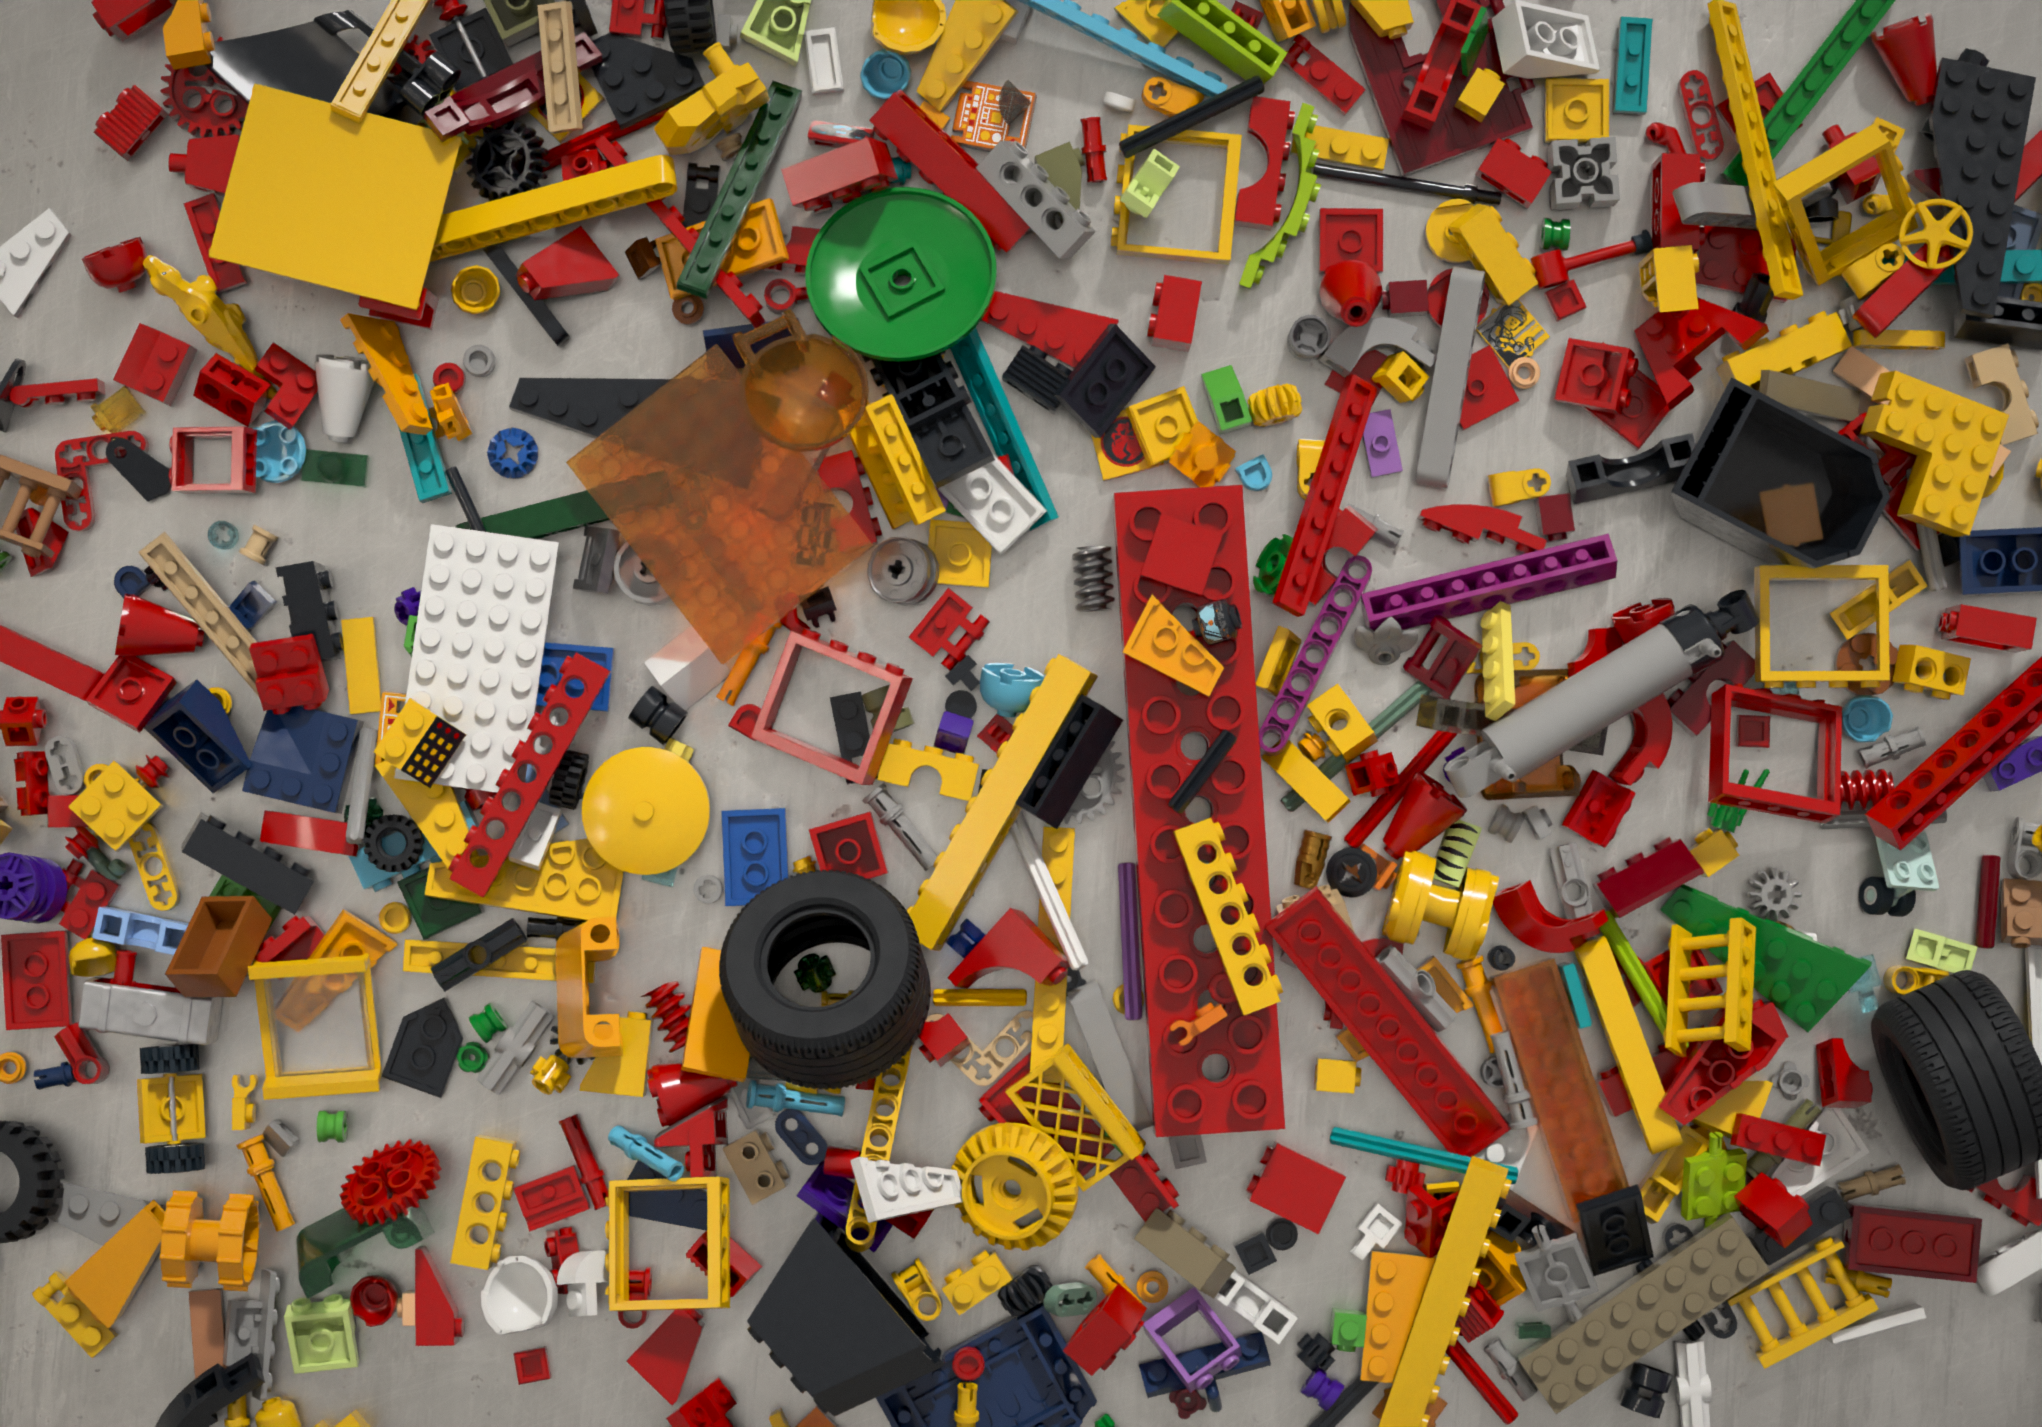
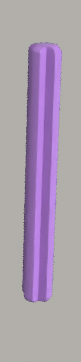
M1128 862L1118 865L1125 1018L1126 1020L1133 1021L1142 1018L1136 871L1135 864Z

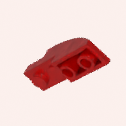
M1472 504L1443 505L1423 509L1417 516V519L1423 521V527L1435 532H1440L1442 528L1453 533L1452 539L1464 544H1469L1470 540L1473 542L1478 541L1482 532L1487 533L1485 538L1494 543L1503 545L1504 541L1516 545L1515 551L1521 554L1543 550L1547 542L1546 539L1518 528L1523 516L1493 507Z

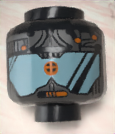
M1226 599L1200 605L1197 609V618L1192 619L1196 637H1203L1208 645H1216L1233 640L1237 637L1238 630L1242 629V622L1236 604L1231 605Z

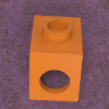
M1362 844L1359 848L1371 854L1377 865V879L1372 889L1375 891H1380L1382 887L1387 889L1397 876V873L1394 872L1397 864L1386 860L1367 845ZM1347 864L1346 870L1359 879L1357 865L1350 867Z

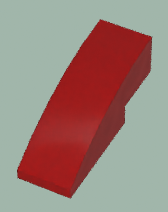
M264 810L260 842L349 856H357L358 852L357 844H349L346 841L347 822Z

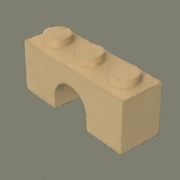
M2009 344L1988 349L1965 358L1974 389L1991 385L1998 388L2003 395L2004 404L2001 412L2009 414V418L2000 444L2004 446L2038 434L2036 429L2039 427L2038 418L2035 411L2029 408L2026 399L2029 397L2028 387L2025 381L2019 378L2016 369L2019 367L2018 357L2013 349L2010 350Z

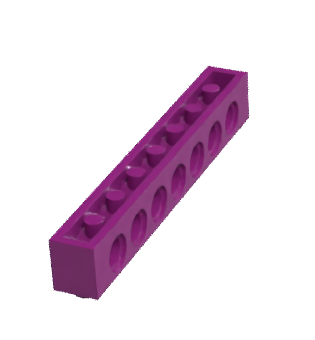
M1608 533L1362 593V614L1366 627L1374 631L1389 617H1393L1401 626V629L1405 630L1430 624L1436 614L1450 619L1491 609L1500 601L1512 604L1616 578L1618 560Z

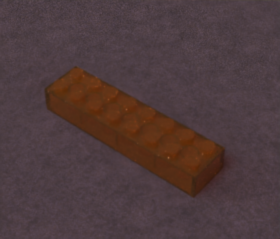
M1549 957L1490 976L1489 978L1493 985V991L1506 1030L1510 1031V1037L1525 1088H1528L1531 1093L1529 1098L1534 1116L1538 1117L1539 1123L1537 1125L1568 1220L1576 1223L1579 1222L1576 1204L1627 1188L1629 1184L1555 958Z

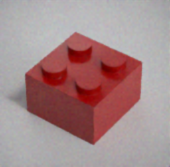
M1164 275L1162 283L1156 282L1152 306H1157L1158 311L1157 314L1151 313L1147 337L1153 338L1152 346L1189 352L1192 344L1202 281Z
M872 812L808 829L820 871H846V873L851 872L868 879L889 873Z
M1118 1283L1081 1321L1063 1349V1352L1091 1376L1099 1368L1105 1371L1114 1362L1121 1348L1126 1350L1136 1338L1135 1334L1144 1324L1141 1318L1147 1308Z

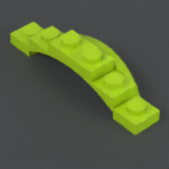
M1302 103L1292 131L1299 161L1298 186L1293 205L1285 222L1274 237L1258 251L1251 255L1249 254L1239 285L1251 289L1253 283L1259 285L1265 269L1264 266L1260 265L1261 259L1274 263L1275 257L1282 259L1289 236L1296 237L1298 231L1305 232L1310 215L1305 213L1309 201L1315 203L1321 184L1315 183L1317 175L1312 174L1311 168L1315 166L1320 150L1314 148L1316 141L1305 137L1306 132L1313 133L1318 119V115L1313 114L1315 106Z

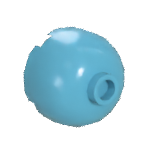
M1009 663L985 664L984 668L982 667L980 677L982 698L990 707L997 709L998 715L1015 717L1016 713L1027 710L1032 690L1043 682L1044 675L1028 667L1024 668V672L1012 669L1015 664Z

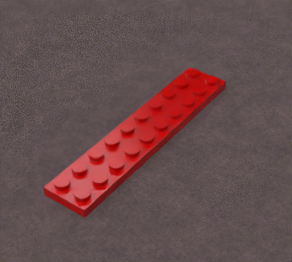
M1317 886L1265 924V928L1448 1152L1472 1157L1511 1130L1509 1122Z

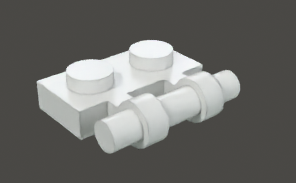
M511 795L508 804L504 805V807L509 811L517 810L520 807L521 798ZM538 802L508 856L509 861L540 870L560 820L561 809ZM500 822L498 829L493 831L492 839H500L504 835L505 826L502 822Z

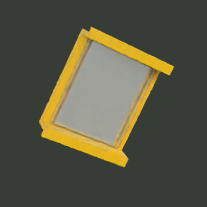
M369 953L360 956L263 963L254 960L252 965L248 966L249 980H254L265 1065L266 1078L262 1087L264 1100L380 1091L379 1083L382 1075Z

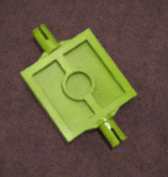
M1720 1132L1709 1133V1150L1698 1156L1684 1158L1681 1216L1686 1221L1705 1218L1704 1229L1717 1221L1719 1216L1740 1211L1734 1196L1745 1187L1747 1153L1742 1148L1723 1150V1134Z

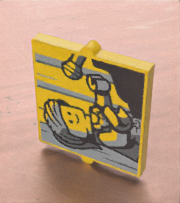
M1519 299L1509 306L1502 304L1498 309L1493 308L1491 314L1477 325L1476 332L1488 346H1491L1494 353L1508 369L1514 360L1526 356L1531 357L1533 351L1550 337Z

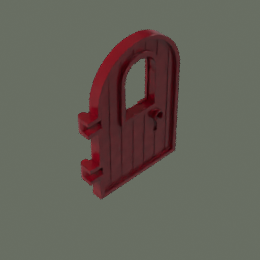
M1436 0L1442 17L1450 0ZM1470 0L1487 9L1492 8L1495 16L1505 8L1503 0ZM1349 2L1347 15L1349 35L1402 177L1495 144L1498 138L1505 140L1506 138L1509 139L1532 130L1533 125L1522 95L1533 92L1536 87L1532 78L1526 79L1503 74L1492 18L1488 19V34L1469 76L1462 75L1460 58L1435 123L1428 130L1401 118L1410 97V89L1404 85L1403 81L1410 80L1415 85L1427 53L1423 55L1419 53L1409 57L1402 37L1389 39V35L1379 37ZM1477 68L1481 70L1486 68L1494 71L1501 77L1500 81L1505 83L1482 122L1454 107ZM1519 78L1522 87L1510 91L1507 81Z

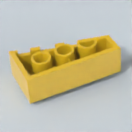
M1822 311L1809 317V324L1798 328L1797 324L1791 325L1779 331L1780 337L1769 341L1768 337H1765L1755 342L1751 346V350L1742 354L1737 350L1722 357L1723 363L1716 370L1724 388H1726L1730 378H1734L1758 391L1761 370H1772L1793 375L1852 347L1837 312L1827 316L1826 312Z

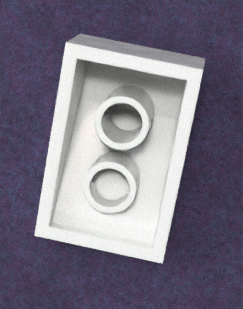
M1514 0L1492 18L1503 74L1531 79L1595 74L1600 71L1587 15Z

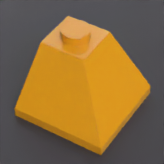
M1488 1229L1485 1238L1490 1239L1491 1242L1486 1257L1479 1256L1475 1267L1481 1269L1478 1277L1480 1284L1484 1286V1289L1488 1291V1294L1492 1296L1496 1304L1501 1306L1527 1289L1515 1258V1253L1521 1252V1247L1515 1240L1511 1243L1496 1232Z

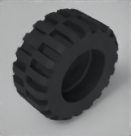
M0 1121V1152L12 1160L19 1175V1190L16 1199L5 1212L0 1213V1243L17 1242L20 1239H27L35 1235L36 1230L43 1229L49 1223L47 1216L55 1215L59 1208V1205L55 1203L56 1199L63 1198L64 1188L60 1187V1179H65L64 1169L59 1170L57 1162L61 1161L58 1151L52 1152L50 1150L53 1143L47 1136L39 1137L40 1130L33 1126H25L23 1122Z

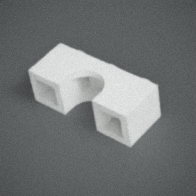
M1235 1270L1215 1296L1217 1300L1238 1312L1251 1322L1254 1327L1278 1344L1281 1343L1298 1319L1295 1313Z

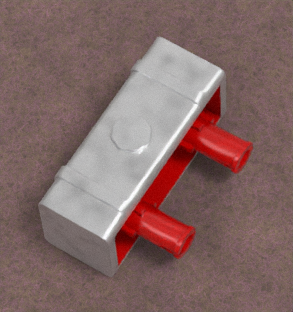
M116 950L114 978L94 977L84 982L79 1028L96 1030L99 1033L111 1032L176 1041L179 1044L186 1045L191 1043L207 1046L217 1041L223 997H184L176 987L133 981L137 956L135 951Z

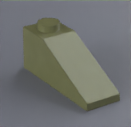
M1069 141L1036 155L1034 162L1047 171L1049 174L1047 179L1054 187L1062 188L1070 197L1068 202L1076 210L1080 209L1081 166H1084L1085 162L1079 148L1073 149ZM1058 212V213H1057V216H1058V218H1059V220H1060V223H1061V225H1062V224H1063V217H1062L1061 213Z

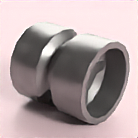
M1316 315L1300 317L1294 322L1287 336L1289 352L1301 361L1310 362L1318 359L1324 354L1331 340L1329 325L1324 319Z

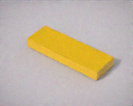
M375 617L341 620L350 714L380 712L382 692Z
M1281 739L1271 748L1277 747L1281 743ZM1290 740L1279 755L1270 757L1264 754L1262 756V759L1327 823L1351 802Z

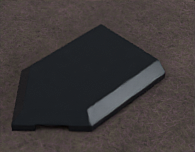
M445 997L403 1016L381 1077L442 1098L463 1041L461 1031Z

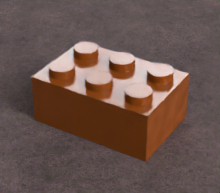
M202 896L165 975L184 997H237L248 973V966H251L272 918L254 896Z

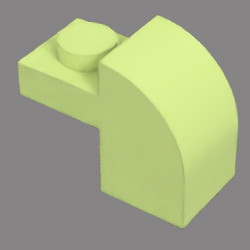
M1153 149L1123 192L1120 200L1125 203L1127 209L1132 213L1141 214L1147 218L1180 166L1156 149Z

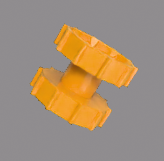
M173 1190V1196L166 1203L167 1208L163 1226L161 1227V1253L159 1259L161 1260L162 1281L167 1282V1287L192 1288V1283L198 1277L200 1262H216L219 1276L218 1284L223 1285V1290L248 1292V1286L254 1280L257 1255H259V1201L254 1200V1195L230 1193L229 1199L223 1205L221 1220H205L202 1205L203 1198L198 1197V1192Z

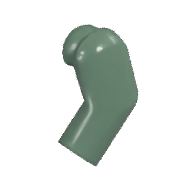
M93 847L87 852L89 859H85L110 881L121 879V875L126 872V865L120 859L110 861L100 849Z

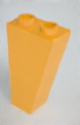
M154 1199L64 1282L68 1286L70 1294L76 1300L82 1301L90 1309L92 1317L107 1328L111 1327L124 1314L161 1249V1227L163 1226L165 1211Z

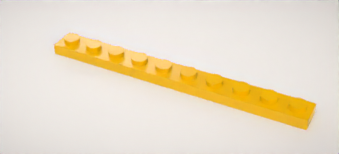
M1713 0L1707 3L1710 14L1709 23L1714 31L1716 53L1720 58L1723 71L1722 80L1728 92L1729 110L1733 115L1736 127L1735 136L1740 145L1743 158L1742 167L1747 175L1750 188L1749 197L1754 206L1756 227L1760 232L1763 245L1762 254L1767 262L1770 275L1769 284L1774 296L1795 300L1804 295L1786 218L1773 182L1777 181L1737 6L1724 0Z

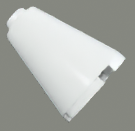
M318 354L315 356V369L322 430L324 434L329 435L328 440L346 443L348 442V437H355L374 384L368 372L371 365L367 359L344 356V358L335 357L333 360L334 355Z

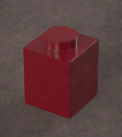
M1427 280L1388 282L1386 291H1382L1381 296L1382 310H1387L1388 318L1426 316L1429 312Z
M1570 493L1543 496L1534 500L1539 537H1548V542L1567 539V534L1575 531Z

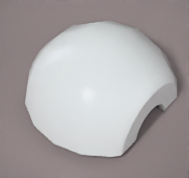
M509 1256L497 1262L496 1267L488 1275L484 1290H481V1308L486 1322L499 1335L525 1332L544 1327L550 1323L556 1310L558 1288L551 1272L541 1262L527 1256Z

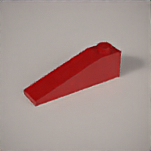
M1720 1008L1707 1027L1722 1026L1725 1023L1726 1008ZM1752 1015L1751 1051L1738 1052L1724 1043V1039L1697 1041L1659 1102L1658 1107L1685 1126L1714 1105L1725 1094L1740 1086L1751 1075L1766 1067L1786 1039Z

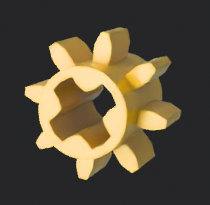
M550 1055L547 1060L540 1056L530 1071V1074L534 1076L532 1084L539 1091L547 1095H551L554 1090L561 1093L571 1078L567 1074L569 1070L568 1064L555 1055Z

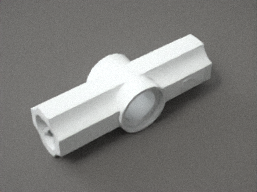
M1688 1339L1675 1342L1677 1376H1675L1674 1386L1676 1401L1680 1405L1681 1427H1710L1709 1403L1712 1400V1391L1709 1375L1706 1374L1703 1340L1693 1342Z

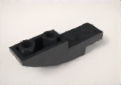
M250 1353L226 1369L217 1363L188 1384L172 1400L160 1416L155 1427H209L218 1421L217 1411L265 1383L259 1358Z

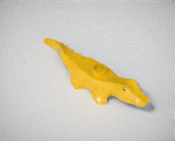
M148 255L143 261V266L150 277L151 285L155 292L172 298L178 305L180 312L197 331L205 336L209 344L227 352L240 367L270 383L268 379L254 370L259 360L248 336L242 328L246 319L241 307L235 303L225 304L216 295L217 287L210 276L200 275L196 281L189 283L182 278L176 268L162 262L157 257ZM272 384L267 396L270 400L278 392Z

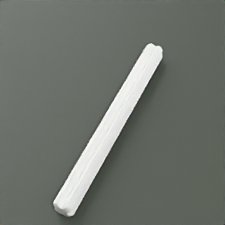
M1021 810L1010 829L1011 834L1071 969H1082L1088 965V959Z

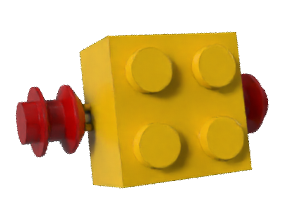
M146 755L148 763L144 767L135 766L136 774L141 779L138 777L134 779L122 766L113 761L68 806L89 826L88 829L90 830L88 831L85 827L75 826L77 835L74 838L65 836V839L69 842L65 848L78 860L82 856L89 859L87 851L91 847L99 849V842L95 837L98 835L112 849L119 852L163 807L145 789L147 787L145 783L150 787L159 788L157 780L161 776L170 777L165 773L169 767L157 755L152 759Z

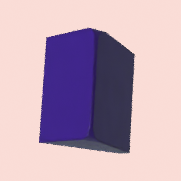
M945 711L941 718L933 746L953 753L964 754L974 721L970 718Z

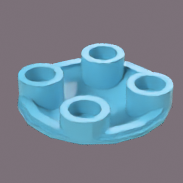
M277 420L264 423L260 427H254L253 429L257 430L256 477L261 478L265 482L281 483L290 480L299 473L306 456L304 437L294 426L290 430Z

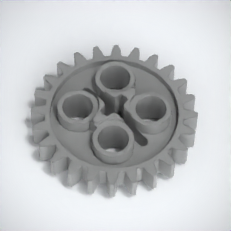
M1115 741L1109 743L1095 766L1101 767L1102 771L1089 776V778H1095L1099 781V793L1089 796L1081 789L1064 817L1065 824L1069 823L1071 816H1075L1078 824H1081L1082 815L1087 814L1088 818L1093 821L1094 810L1097 809L1104 815L1106 812L1102 804L1105 802L1110 805L1115 804L1110 797L1111 793L1121 794L1122 792L1115 787V782L1125 781V778L1117 775V771L1125 768V765L1115 763V760L1122 753H1112L1110 751Z

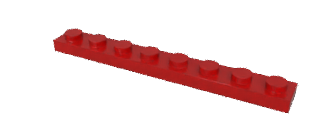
M603 135L594 142L601 154L613 167L628 163L624 159L628 155L627 152L616 140L611 144ZM666 197L645 203L687 252L691 254L699 233L693 227L687 230L682 225L685 218L676 207L672 205L668 209L662 202ZM721 269L715 283L754 328L757 329L765 322V319L759 312L763 306L752 293L748 296L743 294L740 288L744 285L732 271L726 274Z
M1354 374L1348 375L1345 378L1272 604L1296 617L1305 615L1378 389Z

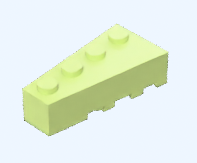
M757 0L739 38L796 67L811 0Z

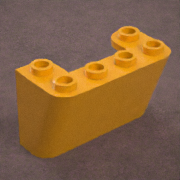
M616 917L590 919L562 934L556 942L558 1044L562 1053L567 1057L623 1056V1039L620 1032L619 1014L590 1015L588 962L608 961L618 953L620 941ZM600 1022H607V1023H609V1024H598V1023H600Z

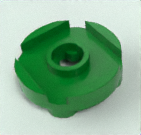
M1282 534L1283 538L1281 540L1276 537L1273 538L1264 547L1256 563V567L1260 568L1259 578L1253 576L1254 587L1258 592L1268 597L1275 596L1293 541V537L1287 534Z

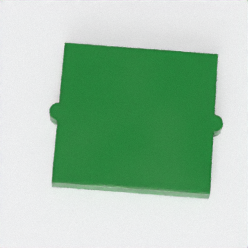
M1482 6L1461 50L1462 75L1467 77L1488 34L1487 8Z

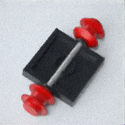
M437 0L433 3V8H441L443 12L439 16V20L452 23L429 34L435 49L439 50L461 70V75L454 86L456 92L513 64L486 8L463 18L462 16L468 9L466 4H459L458 0Z

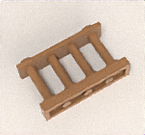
M0 454V490L4 481L9 480L10 476L20 479L18 483L21 485L2 529H0V539L22 547L21 552L39 559L42 554L52 558L55 552L42 544L60 501H64L66 496L78 500L82 488L70 479ZM39 486L47 489L46 493L49 496L30 539L14 534L32 491H36Z

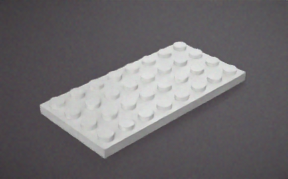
M431 524L405 704L409 698H412L467 734L434 784L497 793L500 787L495 784L504 768L510 771L516 760L511 757L514 749L520 740L526 742L532 732L527 727L536 709L559 542ZM528 764L523 765L519 770V778L523 782L526 779ZM396 767L395 779L419 782ZM510 792V793H508V794H511V795H518V794L515 793V792Z

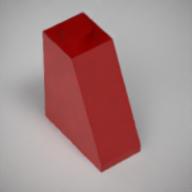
M579 226L524 261L515 276L524 292L529 293L534 300L608 291L614 286L620 275L583 227Z
M698 1309L674 1310L626 1361L672 1406L680 1397L705 1323L701 1320L704 1316Z

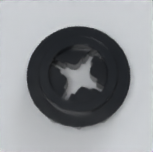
M1345 847L1334 853L1330 858L1326 868L1327 880L1331 888H1337L1342 896L1350 898L1359 897L1369 892L1376 882L1377 865L1372 859L1371 854L1366 853L1359 847ZM1342 862L1350 867L1361 863L1357 872L1360 876L1359 879L1351 876L1343 881L1342 879L1347 870Z

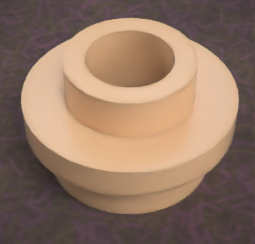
M1521 357L1511 363L1508 376L1515 387L1528 389L1538 382L1540 368L1535 360ZM1520 368L1528 369L1529 377L1527 379L1519 377L1518 371Z

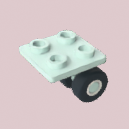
M1924 830L1901 851L1875 836L1885 878L1872 876L1862 883L1859 890V903L1866 913L1883 915L1888 912L1890 916L1904 917L1915 906V890L1936 891L1939 889L1927 834Z

